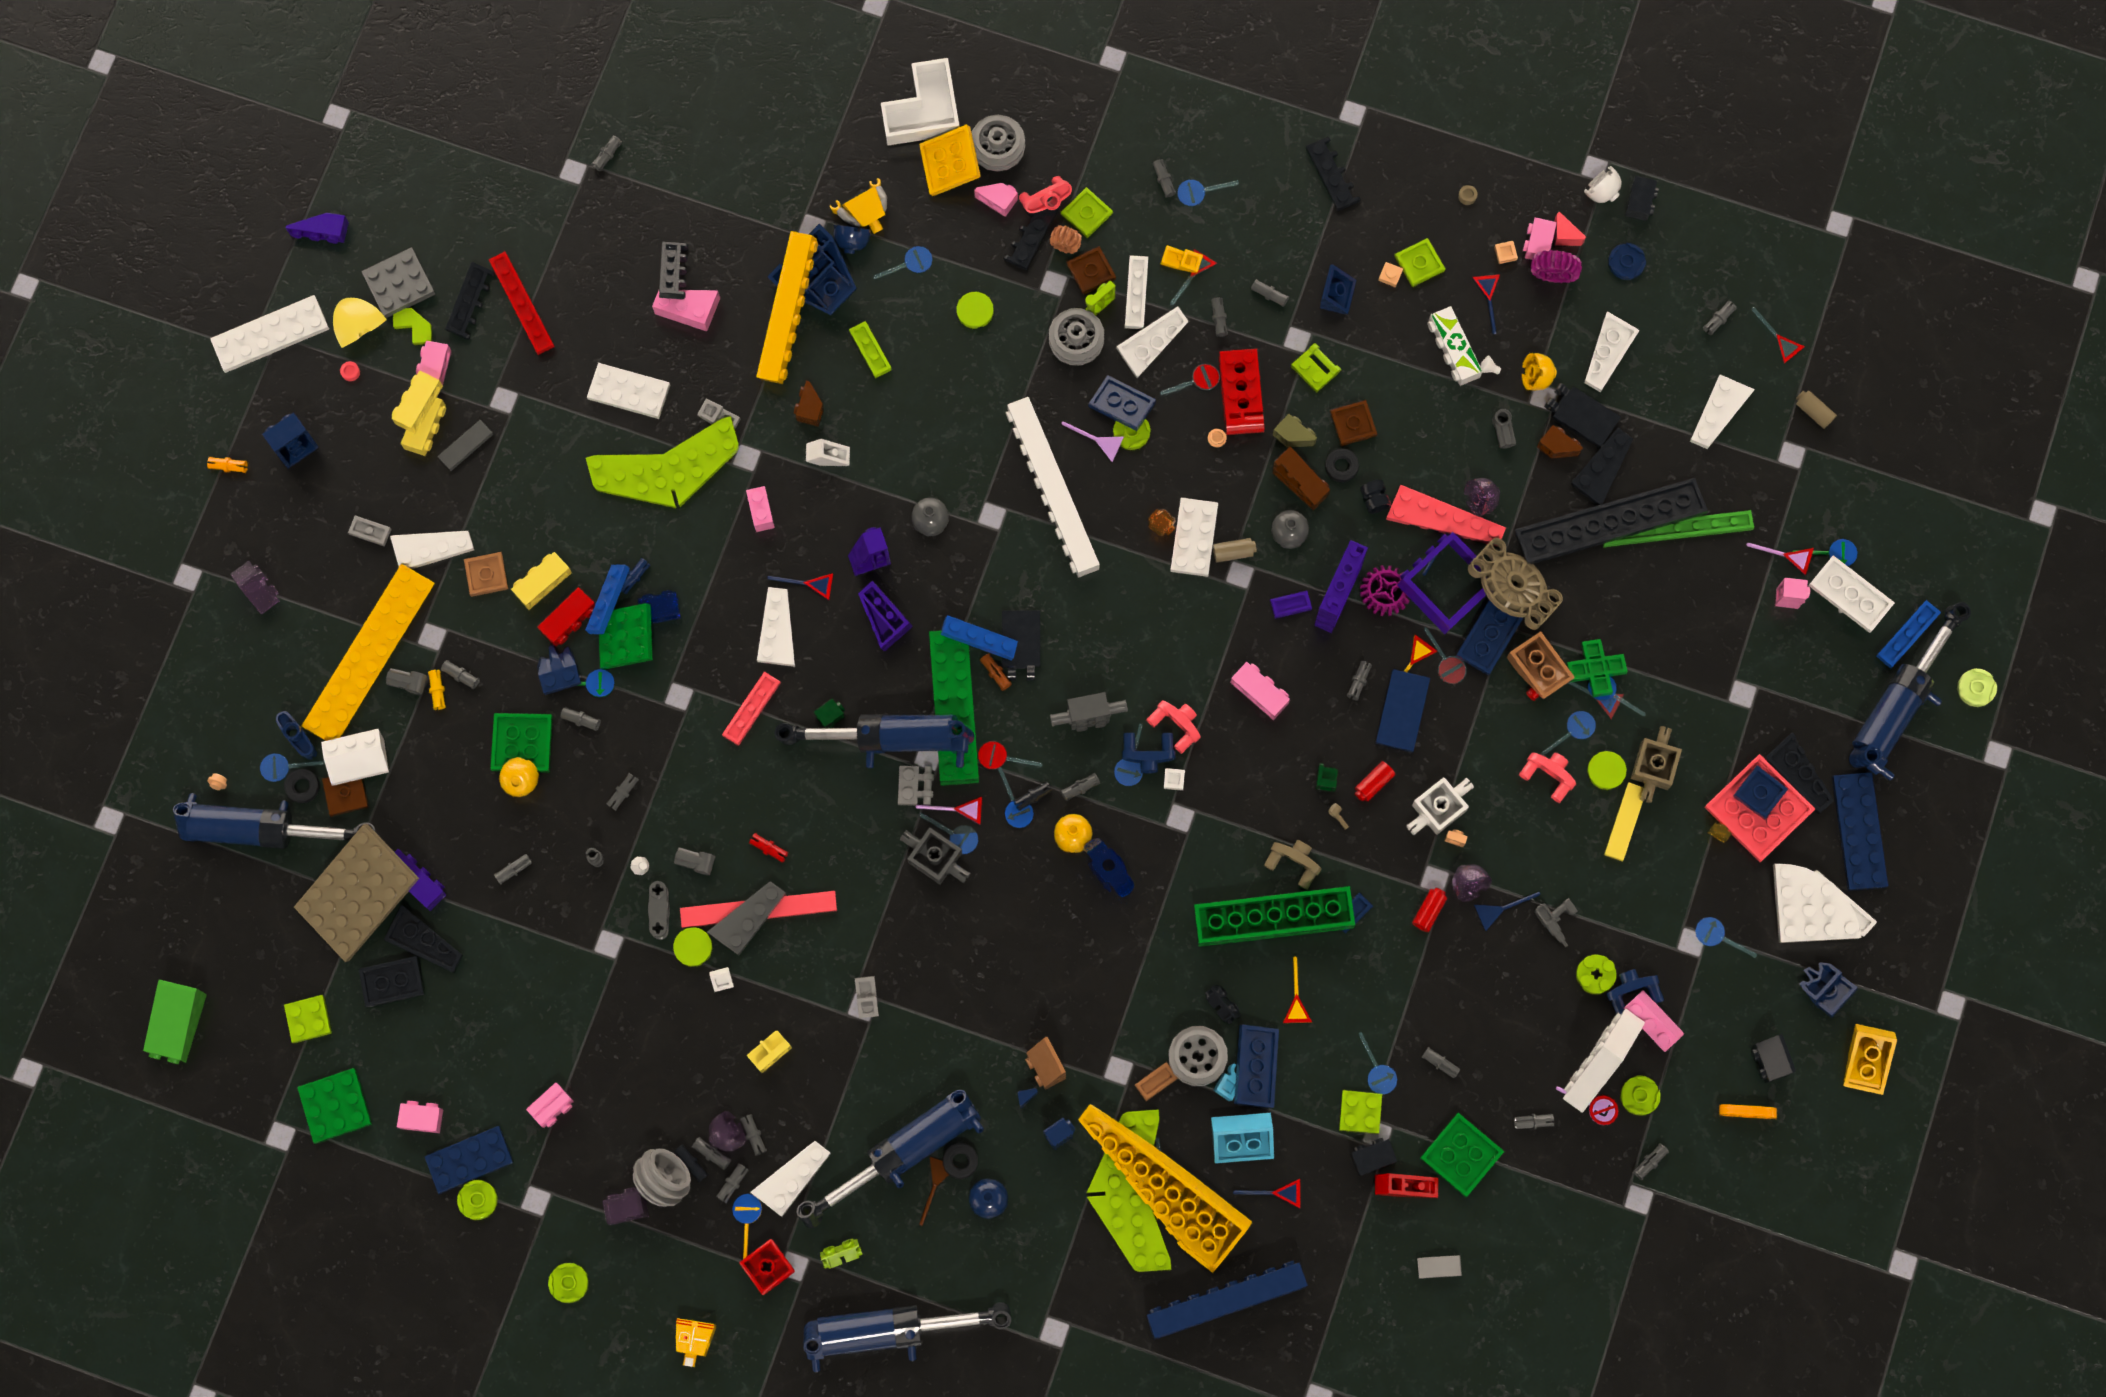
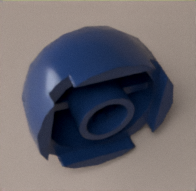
M834 225L833 238L836 245L844 249V253L855 254V251L862 250L867 246L871 230Z
M987 1178L980 1180L970 1190V1207L981 1218L991 1219L997 1217L1007 1207V1190L1002 1183L995 1179Z

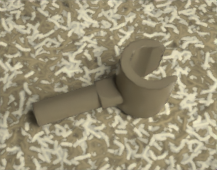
M1334 803L1329 808V814L1336 818L1346 830L1349 826L1342 816L1339 815L1342 808Z

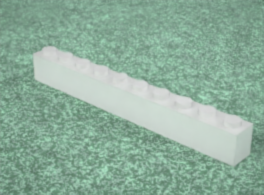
M1029 397L1008 404L1007 419L1014 424L1013 432L1016 439L1020 438L1022 443L1020 445L1023 456L1027 455L1028 457L1027 466L1029 471L1034 472L1036 476L1034 478L1037 489L1041 488L1043 493L1041 495L1044 506L1048 505L1049 518L1057 526L1055 532L1058 539L1063 540L1064 545L1062 548L1065 556H1069L1071 559L1069 565L1072 572L1076 573L1079 578L1099 570L1097 557Z

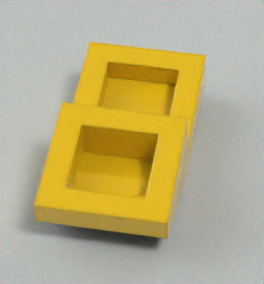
M1167 245L1160 264L1182 271L1197 273L1203 255L1187 249L1182 251Z

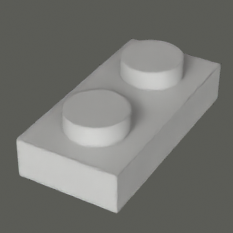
M355 515L348 533L349 535L385 546L392 529Z

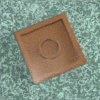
M502 552L464 559L471 597L508 589Z

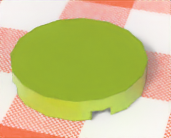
M969 292L958 301L957 316L966 327L977 329L978 327L986 326L992 320L994 314L993 303L985 294Z
M1145 419L1138 431H1135L1116 421L1113 435L1114 437H1124L1120 445L1121 447L1128 450L1139 449L1150 438V425Z
M1610 751L1599 752L1593 756L1587 769L1593 785L1604 790H1610L1621 785L1627 771L1621 756Z
M695 927L686 928L676 936L673 944L674 954L682 964L690 967L702 965L710 958L713 950L709 935L702 929Z
M1636 1076L1624 1083L1620 1099L1628 1112L1644 1116L1650 1114L1658 1107L1661 1093L1652 1079L1646 1076Z
M473 1180L466 1183L461 1191H459L457 1205L460 1212L472 1220H482L489 1217L495 1211L498 1196L495 1189L489 1183L482 1180Z
M575 1263L558 1265L550 1274L548 1281L550 1293L562 1303L579 1301L587 1292L589 1285L587 1273Z

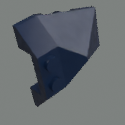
M819 223L808 234L817 239L818 248L813 254L812 260L814 265L812 270L809 271V286L805 289L804 296L805 303L832 315L855 292L857 287L834 238ZM779 264L768 276L777 287L783 267L782 264Z

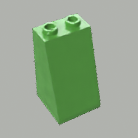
M163 980L158 981L143 1051L149 1053L148 1057L158 1060L161 1057L168 1058L167 1062L179 1064L180 1061H187L207 994L196 988Z

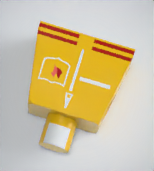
M677 1318L676 1352L685 1353L684 1366L695 1367L697 1355L706 1357L716 1330L715 1324Z

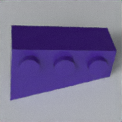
M881 527L867 529L865 533H862L850 551L848 557L855 576L891 564L888 547Z
M873 581L858 593L879 646L883 651H886L913 627Z
M397 849L395 853L419 878L409 892L431 911L447 895L443 891L445 887L438 880L433 882L429 878L431 874L424 867L419 869L415 865L418 861L410 854L406 856Z

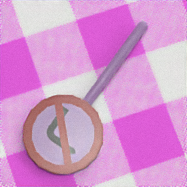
M1556 1087V1090L1566 1094L1563 1088ZM1598 1096L1589 1104L1590 1117L1597 1124L1609 1125L1618 1116V1105L1611 1097Z

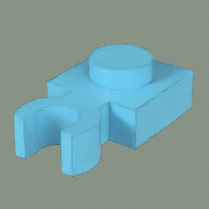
M1235 1063L1228 1067V1075L1226 1073L1221 1075L1213 1090L1228 1101H1232L1235 1096Z

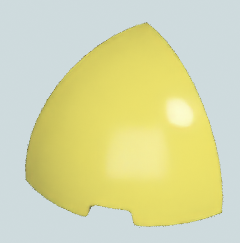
M345 298L337 304L334 311V332L341 348L358 340L367 332L374 330L387 319L372 304L358 298Z

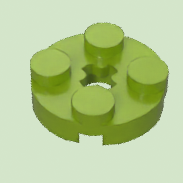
M1602 955L1587 956L1577 967V981L1590 994L1604 993L1616 981L1615 965L1611 960ZM1596 969L1601 973V977H1598L1597 980L1594 979V975H1591V971L1594 972Z

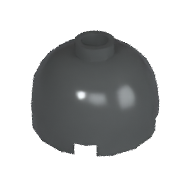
M933 497L918 501L911 513L912 524L915 530L925 536H936L942 533L949 522V512L945 504Z
M1286 510L1275 517L1272 523L1271 534L1274 541L1280 544L1281 547L1293 549L1305 542L1309 534V525L1302 513L1295 510Z

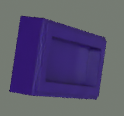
M1308 591L1270 599L1275 619L1312 610Z

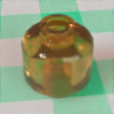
M1156 509L1147 519L1149 521L1148 527L1160 537L1165 534L1169 536L1176 528L1174 526L1176 519L1166 509Z

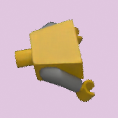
M878 178L876 185H873L870 181L869 190L842 204V206L836 200L835 202L838 207L833 208L830 205L832 212L854 227L863 228L869 225L873 234L882 230L883 227L878 219L884 216L887 210V195L881 187V182Z

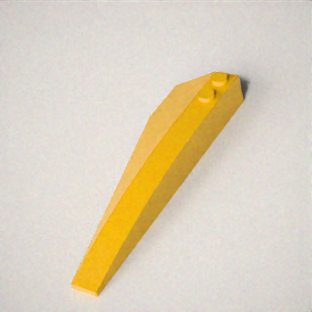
M1090 1104L1078 1119L1092 1138L1098 1141L1104 1153L1110 1156L1117 1169L1122 1171L1126 1176L1125 1179L1145 1204H1148L1154 1211L1153 1214L1157 1219L1159 1218L1166 1226L1165 1229L1170 1235L1172 1234L1175 1237L1178 1245L1214 1273L1248 1230L1252 1221L1160 1150Z

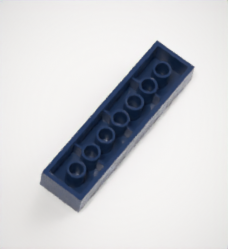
M1293 1260L1282 1264V1269L1276 1270L1273 1267L1262 1272L1263 1275L1259 1277L1256 1274L1244 1277V1282L1238 1283L1237 1280L1226 1283L1225 1288L1221 1290L1218 1287L1206 1290V1295L1200 1296L1199 1293L1191 1295L1183 1303L1180 1300L1168 1304V1308L1163 1310L1161 1306L1149 1310L1146 1318L1153 1339L1182 1331L1307 1287L1308 1285L1300 1262L1295 1264Z

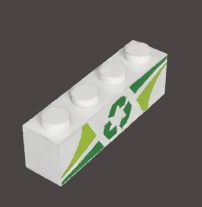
M1450 306L1431 314L1428 327L1436 335V344L1439 349L1442 348L1446 364L1451 366L1453 379L1458 381L1461 386L1480 378L1483 371L1452 307Z

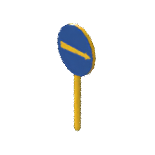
M744 1194L738 1197L732 1208L736 1220L745 1224L743 1259L747 1257L749 1223L755 1222L762 1212L761 1202L751 1194Z

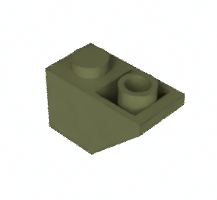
M1290 414L1273 431V436L1286 447H1305L1316 444L1317 437L1315 432L1310 428L1306 429L1298 417H1292Z

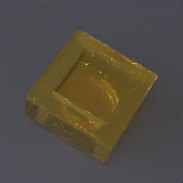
M1714 823L1707 832L1723 843L1732 834L1725 825L1720 823Z

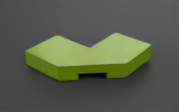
M405 308L393 314L394 329L412 328L413 345H423L426 341L432 342L431 324L412 308Z

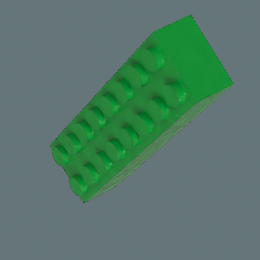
M929 631L935 715H956L958 721H961L970 728L975 736L974 741L968 745V753L964 754L963 768L956 767V754L951 751H938L941 786L979 783L969 645L942 636L941 631Z
M1350 886L1194 905L1199 947L1354 929L1355 927Z

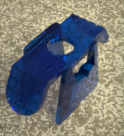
M1099 838L1088 842L1083 850L1093 860L1088 863L1089 868L1103 887L1110 892L1111 884L1120 897L1131 893L1134 883L1127 874L1126 866L1121 857L1112 848L1108 849ZM1110 859L1115 863V868L1112 871L1103 869L1102 864L1105 860Z

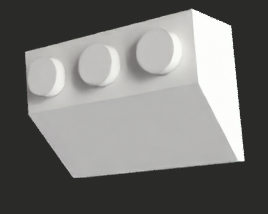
M379 729L321 742L323 757L332 786L389 772L384 738Z

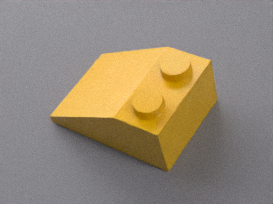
M1855 1024L1843 1086L1883 1095L1897 1042L1895 1032Z

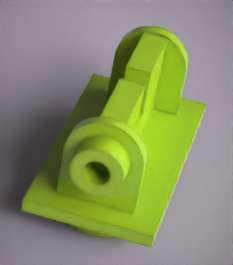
M858 1239L845 1240L842 1242V1245L836 1247L829 1246L823 1252H820L821 1260H824L822 1261L824 1267H829V1269L841 1265L840 1257L844 1256L847 1263L863 1255Z

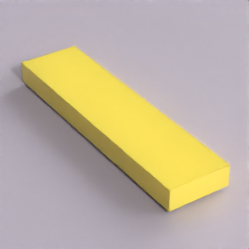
M1628 782L1604 853L1605 856L1619 861L1624 860L1643 803L1640 800L1643 787Z

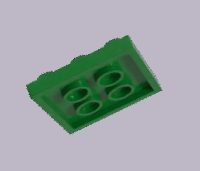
M644 603L613 610L604 634H599L601 669L605 670L653 660L650 604Z
M494 713L491 771H501L507 761L520 757L521 759L530 760L537 767L538 772H550L552 714Z
M355 1068L297 1087L314 1144L372 1125Z
M1457 1113L1420 1159L1463 1196L1467 1197L1504 1151L1461 1114Z

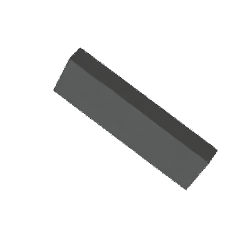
M479 420L437 457L452 471L487 441L493 433Z

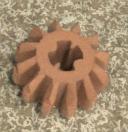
M1061 225L1054 228L1050 235V244L1055 249L1066 254L1077 252L1082 240V236L1078 231L1073 230L1072 227H1063Z

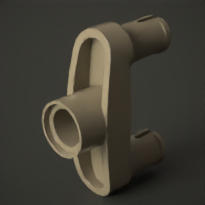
M1296 840L1293 848L1274 842L1271 847L1272 851L1264 864L1266 868L1274 871L1281 857L1286 856L1302 865L1306 870L1298 885L1306 890L1310 887L1315 876H1318L1322 870L1317 863L1308 857L1312 847L1300 840Z

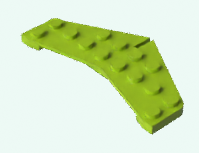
M731 416L720 419L664 454L593 455L586 457L593 486L597 491L676 508L672 492H676L678 503L681 507L738 452L739 443Z
M1159 1110L1126 1112L1121 1116L1119 1123L1154 1146L1159 1124ZM1104 1153L1087 1193L1105 1192V1195L1090 1196L1087 1199L1135 1271L1171 1270V1260L1151 1207L1145 1204L1125 1179L1126 1176L1114 1165V1161L1110 1156Z

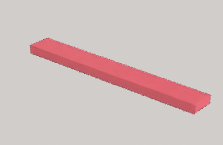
M835 891L784 896L767 919L837 911ZM745 901L680 908L682 928L716 925Z

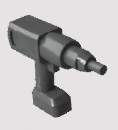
M1569 898L1552 912L1546 904H1540L1534 913L1551 935L1555 936L1560 943L1567 947L1568 944L1565 942V937L1561 932L1562 929L1557 922L1561 920L1559 916L1564 911L1573 916L1578 910Z

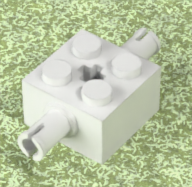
M1443 777L1418 797L1412 806L1419 813V816L1406 825L1408 830L1412 829L1411 833L1415 835L1424 826L1428 825L1438 835L1463 815L1469 806L1461 797L1474 788L1472 783L1467 785L1470 780L1465 778L1453 788ZM1437 805H1444L1443 809L1437 808Z

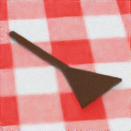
M930 1157L933 1187L921 1217L920 1226L924 1224L936 1187L948 1176L943 1167V1161Z

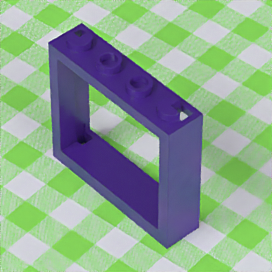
M1454 532L1449 536L1444 534L1437 541L1439 545L1436 548L1434 546L1429 548L1424 553L1426 557L1423 560L1419 558L1412 565L1414 567L1413 570L1409 571L1407 569L1400 576L1402 580L1397 584L1444 634L1486 596L1484 589L1482 588L1455 615L1448 619L1411 579L1448 544L1468 565L1477 557ZM1474 565V568L1481 572V568L1478 565Z
M1350 540L1319 607L1314 626L1330 633L1333 632L1363 566L1368 547Z

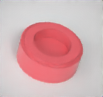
M350 361L341 366L340 373L346 381H354L359 377L360 369L356 363Z

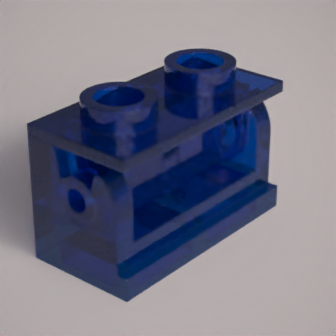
M668 590L655 596L653 594H646L638 599V604L647 603L651 605V624L681 618L676 592Z

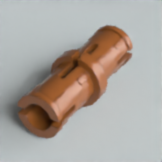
M990 653L980 659V662L988 670L990 678L996 681L1002 691L1012 685L1002 672L1003 668L997 665Z

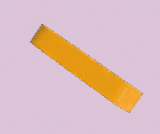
M1721 1104L1719 1105V1115L1777 1119V1108Z

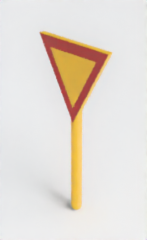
M1414 635L1411 661L1403 672H1408L1414 663L1436 653L1437 650L1417 635Z
M1294 956L1295 998L1283 1023L1312 1022L1298 997L1297 957Z

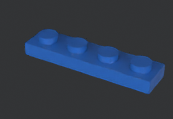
M611 565L585 629L589 634H604L630 568L628 566Z
M1926 600L1876 657L1889 668H1892L1941 612Z
M948 615L945 617L941 631L942 636L1008 660L1014 658L1018 643L1014 639Z

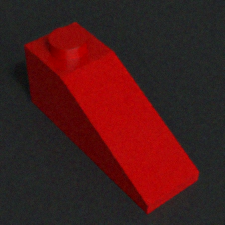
M1391 1173L1375 1175V1195L1438 1198V1178Z

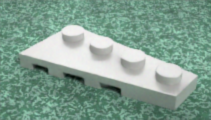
M768 587L757 662L795 667L787 589Z

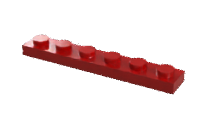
M506 252L489 259L537 354L539 355L555 347Z

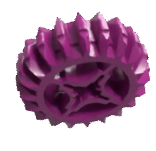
M1544 250L1534 255L1531 261L1532 275L1543 281L1561 284L1564 282L1570 283V281L1574 282L1579 279L1582 262L1576 255L1558 250Z
M1382 565L1380 566V571L1375 567L1373 568V573H1367L1368 578H1363L1362 582L1364 584H1361L1360 589L1364 591L1360 593V596L1365 597L1362 601L1364 604L1369 603L1367 606L1368 610L1372 607L1374 608V614L1378 610L1381 611V616H1384L1385 612H1387L1388 616H1391L1392 610L1395 614H1398L1399 608L1404 610V604L1409 603L1408 596L1402 590L1401 597L1396 602L1394 600L1393 592L1399 588L1397 584L1402 580L1400 576L1404 573L1398 574V568L1391 571V566H1388L1387 570H1385ZM1385 578H1390L1394 580V582H1388L1385 580ZM1377 580L1379 589L1372 594L1371 584ZM1383 588H1385V590H1390L1389 593L1387 594L1386 591L1382 592ZM1383 599L1387 604L1380 603L1377 600Z

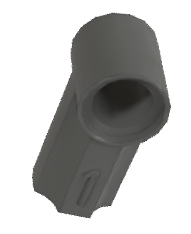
M1506 409L1498 410L1492 419L1499 448L1503 449L1516 445L1511 423L1512 415ZM1498 416H1503L1506 422L1501 423L1498 420Z
M390 668L386 677V684L405 689L413 694L422 695L427 675L415 671L409 673Z
M678 848L674 864L710 876L716 857L705 852L697 853Z

